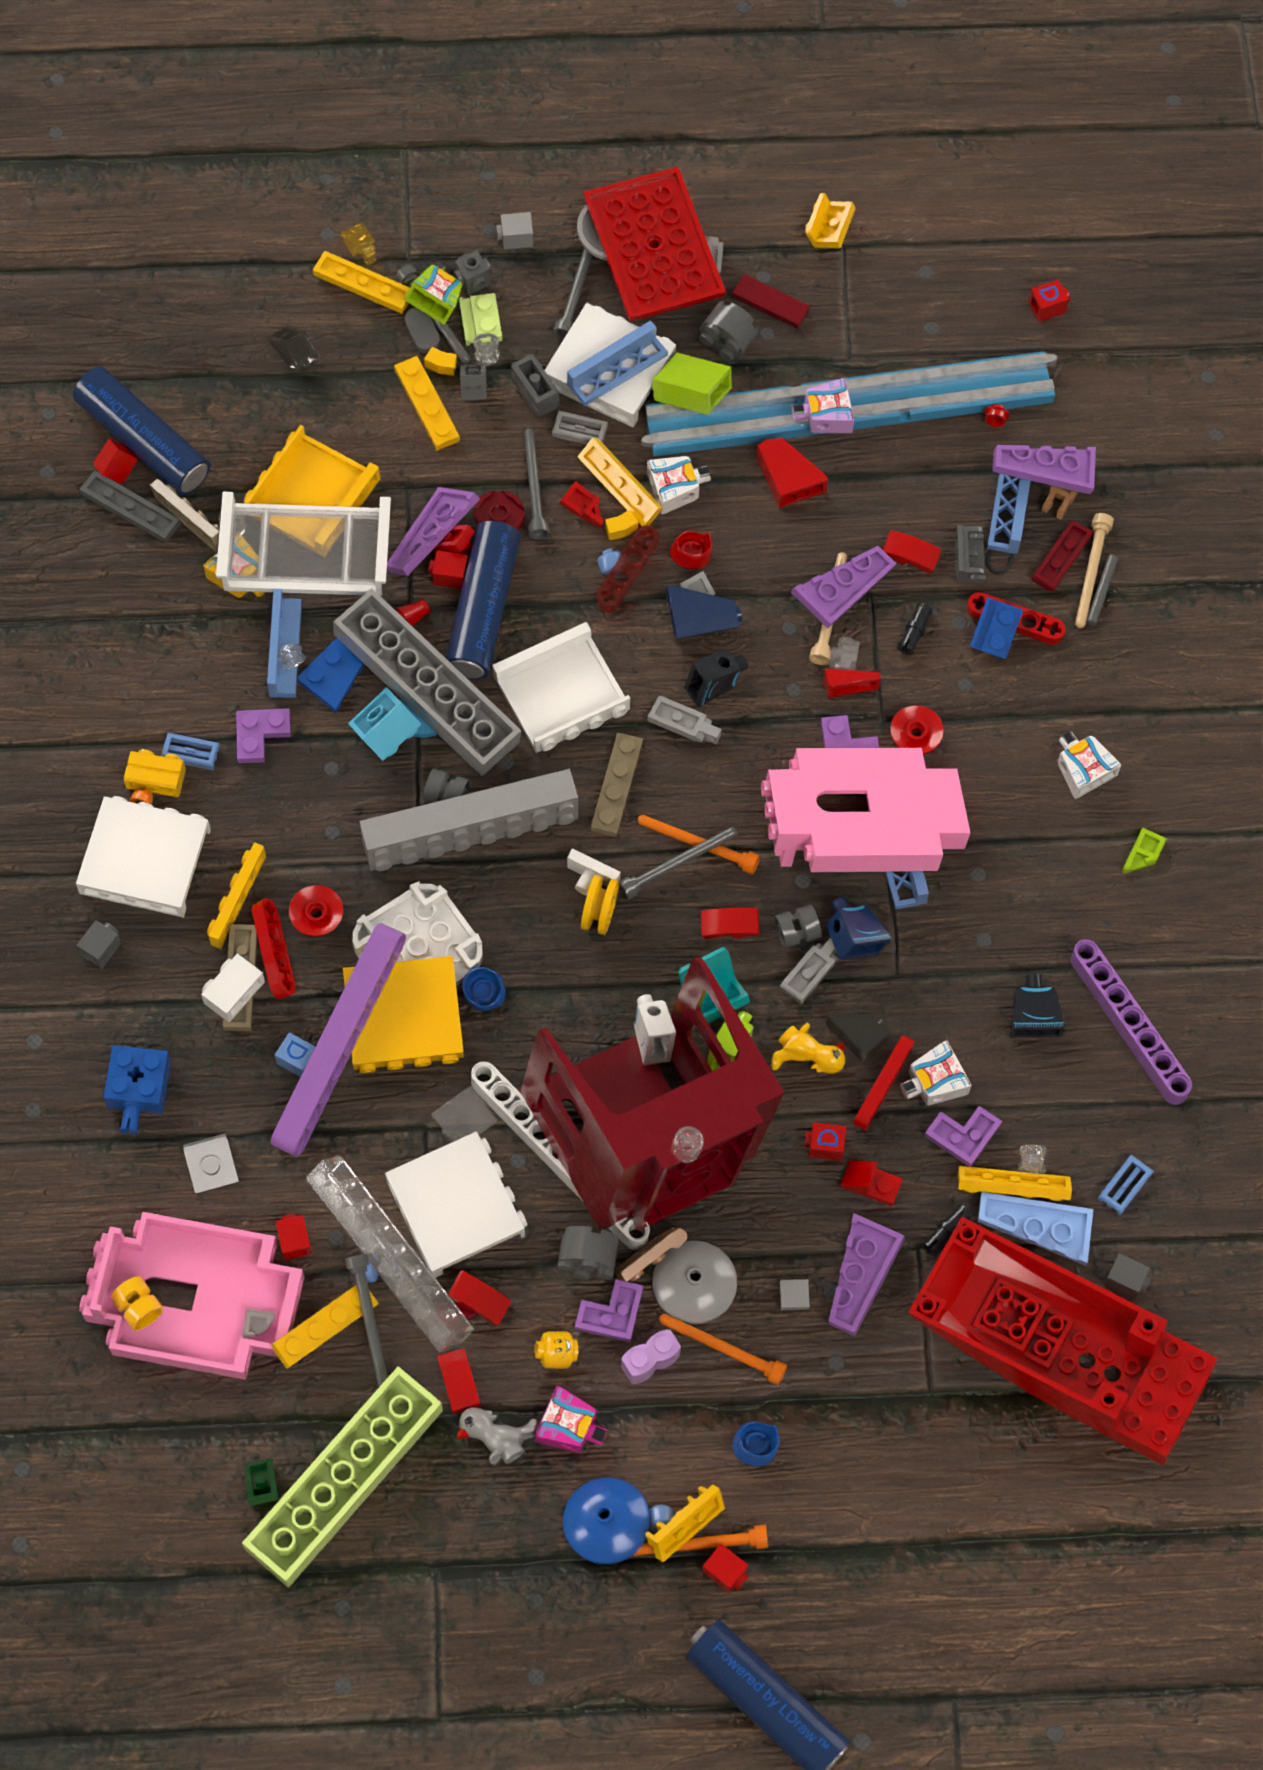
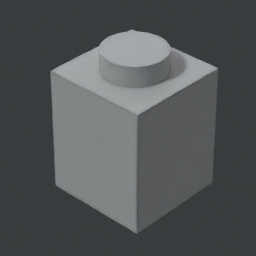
M531 212L502 214L501 225H496L498 240H503V249L533 247Z

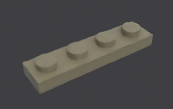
M159 479L151 483L150 487L156 501L172 515L179 518L182 524L218 554L220 528L216 524L211 525L201 511L196 512L186 498L183 497L181 499L178 497L171 485H164Z
M617 732L593 817L592 832L617 837L643 745V738Z
M230 924L228 959L232 960L236 954H239L256 967L258 936L255 925ZM254 995L230 1023L223 1019L224 1031H251Z

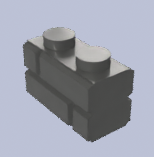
M533 354L511 365V379L537 417H541L559 407V391L552 384L551 379Z

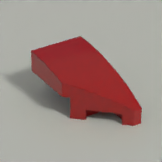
M575 481L559 504L597 527H601L603 524V517H601L599 508V496L593 495Z

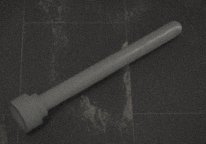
M585 248L563 317L555 323L553 335L560 340H564L574 324L572 319L592 258V254Z
M406 265L397 272L396 277L401 284L410 288L414 280L418 278V272L413 265ZM431 317L450 347L457 354L459 360L463 364L469 363L470 356L448 324L445 323L443 325Z
M527 428L524 431L533 517L528 525L529 537L534 540H542L550 535L549 524L542 514L534 431L531 428Z
M730 827L636 878L635 876L631 878L627 876L619 880L622 892L630 900L638 895L637 892L641 891L642 886L734 838L737 835L736 828Z
M362 1254L345 1258L347 1270L350 1269L351 1275L354 1274L377 1383L378 1387H380L388 1378L365 1273L368 1271V1255Z

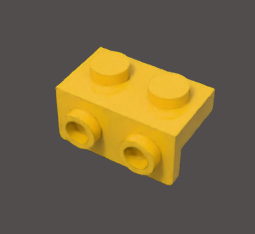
M820 193L817 202L814 204L810 221L806 225V235L814 248H841L856 209L853 202H830L826 193Z

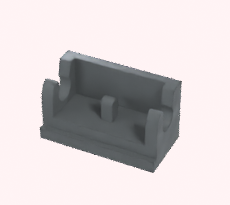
M957 525L955 533L956 583H985L984 534H981L983 533L982 527Z

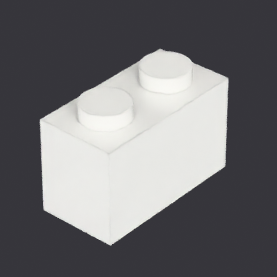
M236 954L232 960L228 959L220 968L219 975L214 980L210 979L204 985L203 993L201 994L204 1004L230 1023L265 983L263 972L239 954Z

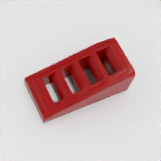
M825 669L823 680L827 697L832 698L878 690L881 675L880 672Z

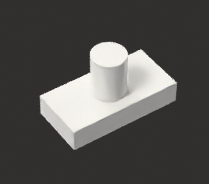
M574 849L571 850L567 857V868L581 874L575 889L583 895L588 894L594 875L602 876V885L606 887L611 879L620 880V871Z

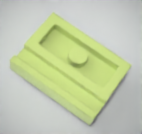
M495 293L470 296L468 299L459 297L466 346H470V343L485 344L502 341Z

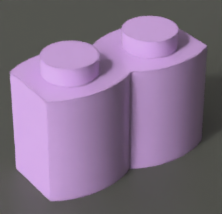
M671 1330L660 1331L654 1334L646 1344L637 1345L629 1349L621 1359V1368L631 1384L644 1382L654 1374L655 1370L664 1369L672 1365L680 1356L681 1346Z

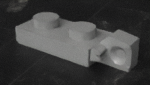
M658 696L647 717V721L701 743L704 739L717 745L721 737L722 730L711 725L712 721L707 718V715L663 696Z
M831 937L824 946L820 943L816 946L813 945L780 985V989L799 1004L806 1000L838 959L834 955L837 951Z

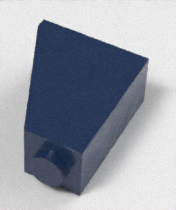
M668 586L665 589L675 640L737 629L739 622H742L741 609L739 606H735L734 600L677 586Z

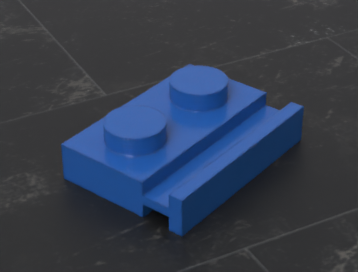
M987 597L970 648L1006 660L1023 609Z

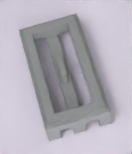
M558 411L552 437L586 445L592 438H598L603 443L608 422ZM561 421L575 423L576 425L562 423ZM585 426L600 429V431L585 428Z

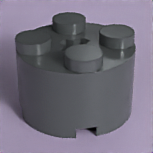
M720 301L701 324L699 340L703 345L712 347L715 351L719 352V356L723 360L731 362L733 359H738L743 355L758 335L759 329L758 326L754 329L752 325L754 319L743 308L734 303H731L729 306L723 305L725 301Z
M569 1226L565 1228L562 1235L557 1268L562 1271L573 1272V1277L579 1280H589L590 1276L607 1280L612 1279L619 1237L601 1229L600 1234L591 1232L592 1227Z

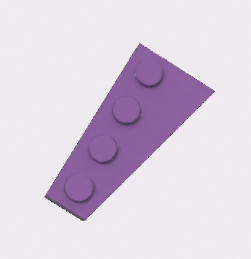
M997 445L993 454L992 472L1091 494L1094 490L1096 447H1087L1086 450L1076 449L1075 446H1065L1064 449H1052L1051 446H1041L1040 449H1031L1027 445Z
M853 1213L852 1226L847 1239L846 1252L841 1265L840 1278L835 1291L829 1325L855 1336L905 1238L900 1233Z

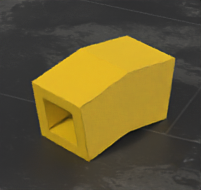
M432 347L424 358L425 367L438 374L454 376L457 354L445 353Z
M630 510L618 517L605 519V528L609 541L624 538L638 530L639 521Z

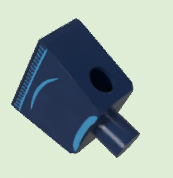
M845 897L837 898L832 902L831 906L835 914L829 919L826 927L840 960L878 955L892 940L889 933L868 906L851 907Z

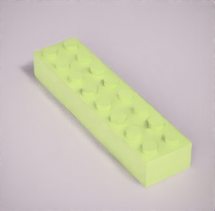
M397 1367L242 1542L244 1549L289 1588L443 1411L442 1403L400 1367Z

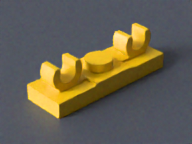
M714 1485L708 1489L702 1486L698 1487L699 1497L697 1499L688 1496L689 1504L678 1511L668 1524L665 1525L658 1522L656 1524L658 1532L655 1535L648 1531L645 1533L649 1545L653 1546L657 1559L661 1562L667 1560L725 1509L719 1488Z

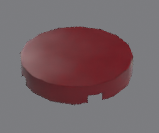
M489 491L482 495L475 504L473 517L476 527L484 521H498L511 525L519 531L524 524L525 511L523 503L517 495L509 491Z

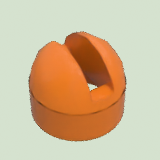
M138 788L133 792L129 801L136 804L139 802L152 804L153 794L147 788Z

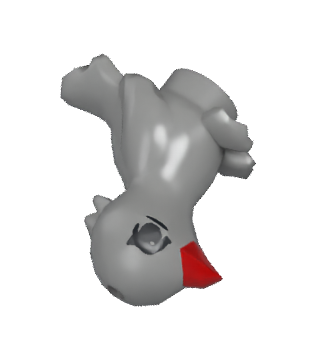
M480 1408L465 1410L460 1416V1429L457 1432V1439L477 1438L482 1440L492 1452L489 1456V1461L493 1465L502 1459L505 1464L515 1461L525 1452L521 1446L524 1440L535 1437L538 1421L534 1418L525 1426L515 1428L507 1425L493 1424L492 1421L497 1418V1415H492V1411Z

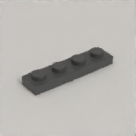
M95 470L80 488L81 495L164 543H167L181 524L179 518Z

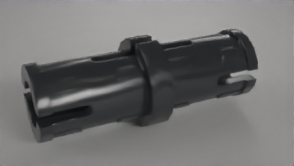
M924 603L917 604L911 621L907 622L905 626L906 632L901 643L898 645V650L904 654L907 648V655H913L919 638L925 634V625L930 614L933 612L929 605L926 604L923 610Z
M959 1204L945 1221L941 1220L937 1224L938 1228L922 1243L925 1250L935 1243L928 1252L930 1255L936 1256L940 1249L948 1242L961 1219L959 1215L966 1208L965 1206ZM967 1210L962 1217L969 1220L972 1218V1213Z

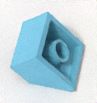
M387 687L348 723L382 761L395 754L398 746L406 739L414 736L421 725Z

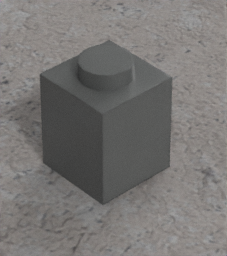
M95 920L76 945L80 956L102 969L121 945L118 930L109 923L103 925Z
M1119 1253L1104 1286L1135 1300L1139 1292L1145 1293L1151 1281L1150 1278L1146 1277L1150 1268Z

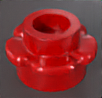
M993 404L984 411L986 414L985 421L992 427H1002L1005 425L1006 419L1009 418V412L1000 404Z

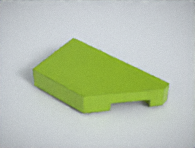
M1142 828L1122 872L1126 874L1155 865L1167 838Z

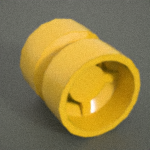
M140 1276L123 1282L111 1295L112 1302L120 1312H125L124 1319L134 1331L151 1325L164 1311L154 1295H149L150 1288Z

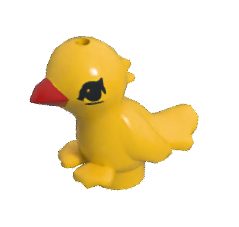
M808 1022L799 1031L794 1026H791L778 1040L783 1049L773 1054L771 1068L772 1070H777L783 1062L789 1060L813 1061L814 1064H812L811 1069H816L817 1072L835 1074L841 1071L845 1065L844 1042L833 1046L823 1045L807 1033L810 1027Z

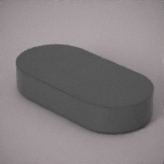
M418 308L408 310L405 314V326L416 349L423 354H428L432 347L438 349L440 345L439 334L431 317Z

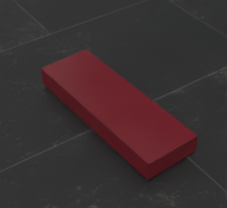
M746 274L742 276L732 292V298L796 329L800 327L810 311V305Z
M1071 520L1033 574L1031 581L1054 593L1092 538L1094 532Z

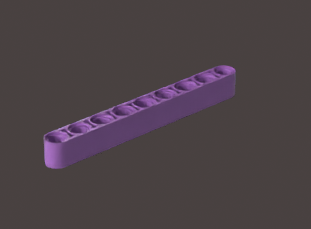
M383 923L377 924L273 1132L271 1137L272 1146L295 1157H298L303 1152L405 945V933Z

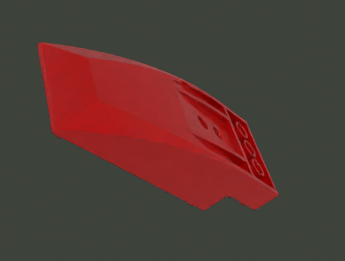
M963 1217L958 1222L908 1312L909 1315L943 1339L1008 1381L1077 1421L1163 1466L1208 1383L1217 1362V1357L1165 1332L1167 1320ZM1088 1353L1094 1357L1095 1364L1093 1367L1086 1369L1080 1366L1078 1359L1082 1354ZM1108 1367H1116L1121 1372V1377L1115 1382L1108 1381L1104 1376V1371Z

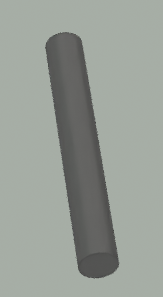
M1108 555L1086 623L1090 626L1097 624L1118 561L1115 555Z

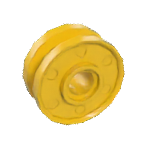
M593 876L584 905L581 929L589 931L593 921L596 920L598 921V934L606 935L617 899L619 880L611 879L605 890L602 889V876Z

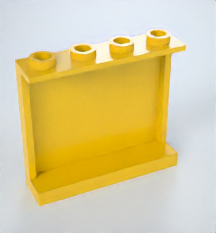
M300 425L296 432L290 433L282 451H278L274 455L269 469L261 473L256 487L247 492L244 504L361 507L380 481L379 467L371 462L367 467L362 466L305 435L304 426ZM248 515L261 523L262 516ZM270 516V528L325 558L345 530V519Z
M453 956L396 962L352 1051L354 1070H359L360 1073L375 1072L376 1068L387 1067V1070H398L404 1068L403 1065L414 1064L415 1067H425L431 1065L433 1061H442L443 1064L459 1062V1058H464ZM355 967L343 968L345 986Z

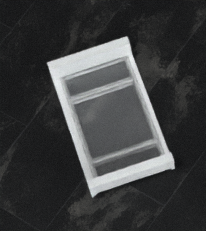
M223 492L216 578H222L224 591L274 592V589H282V593L364 595L372 588L378 595L382 596V584H386L391 497H380V508L243 504L235 503L233 492Z

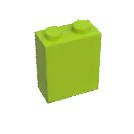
M676 353L670 361L666 362L663 369L653 377L651 387L654 390V401L709 415L732 389L731 367Z

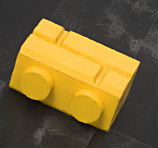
M141 749L139 752L131 751L124 774L126 789L137 790L138 788H147L155 794L179 798L186 772L184 760H181L179 756L174 754H166L165 757L157 756L152 751Z

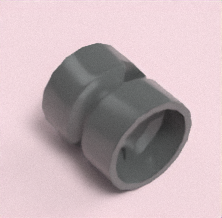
M433 768L425 785L423 801L434 803L466 795L469 791L470 780L457 775L450 778L448 772Z
M811 904L797 908L794 914L787 911L774 916L776 932L784 949L799 945L802 939L805 942H809L822 936L817 914ZM794 923H796L797 931L794 929Z

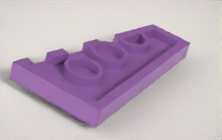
M438 487L388 560L387 570L390 573L408 576L480 500L474 492Z
M876 546L852 558L851 561L843 565L840 564L832 568L831 571L818 575L803 585L800 584L794 587L791 593L819 621L829 628L888 574L897 563L879 546Z

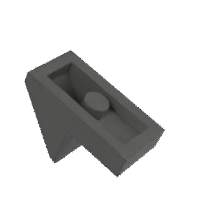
M461 364L460 386L462 400H484L487 398L486 364Z

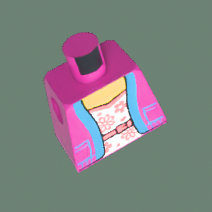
M556 1386L535 1434V1442L581 1452L586 1440L602 1446L608 1430L593 1424L596 1418V1409L565 1389Z

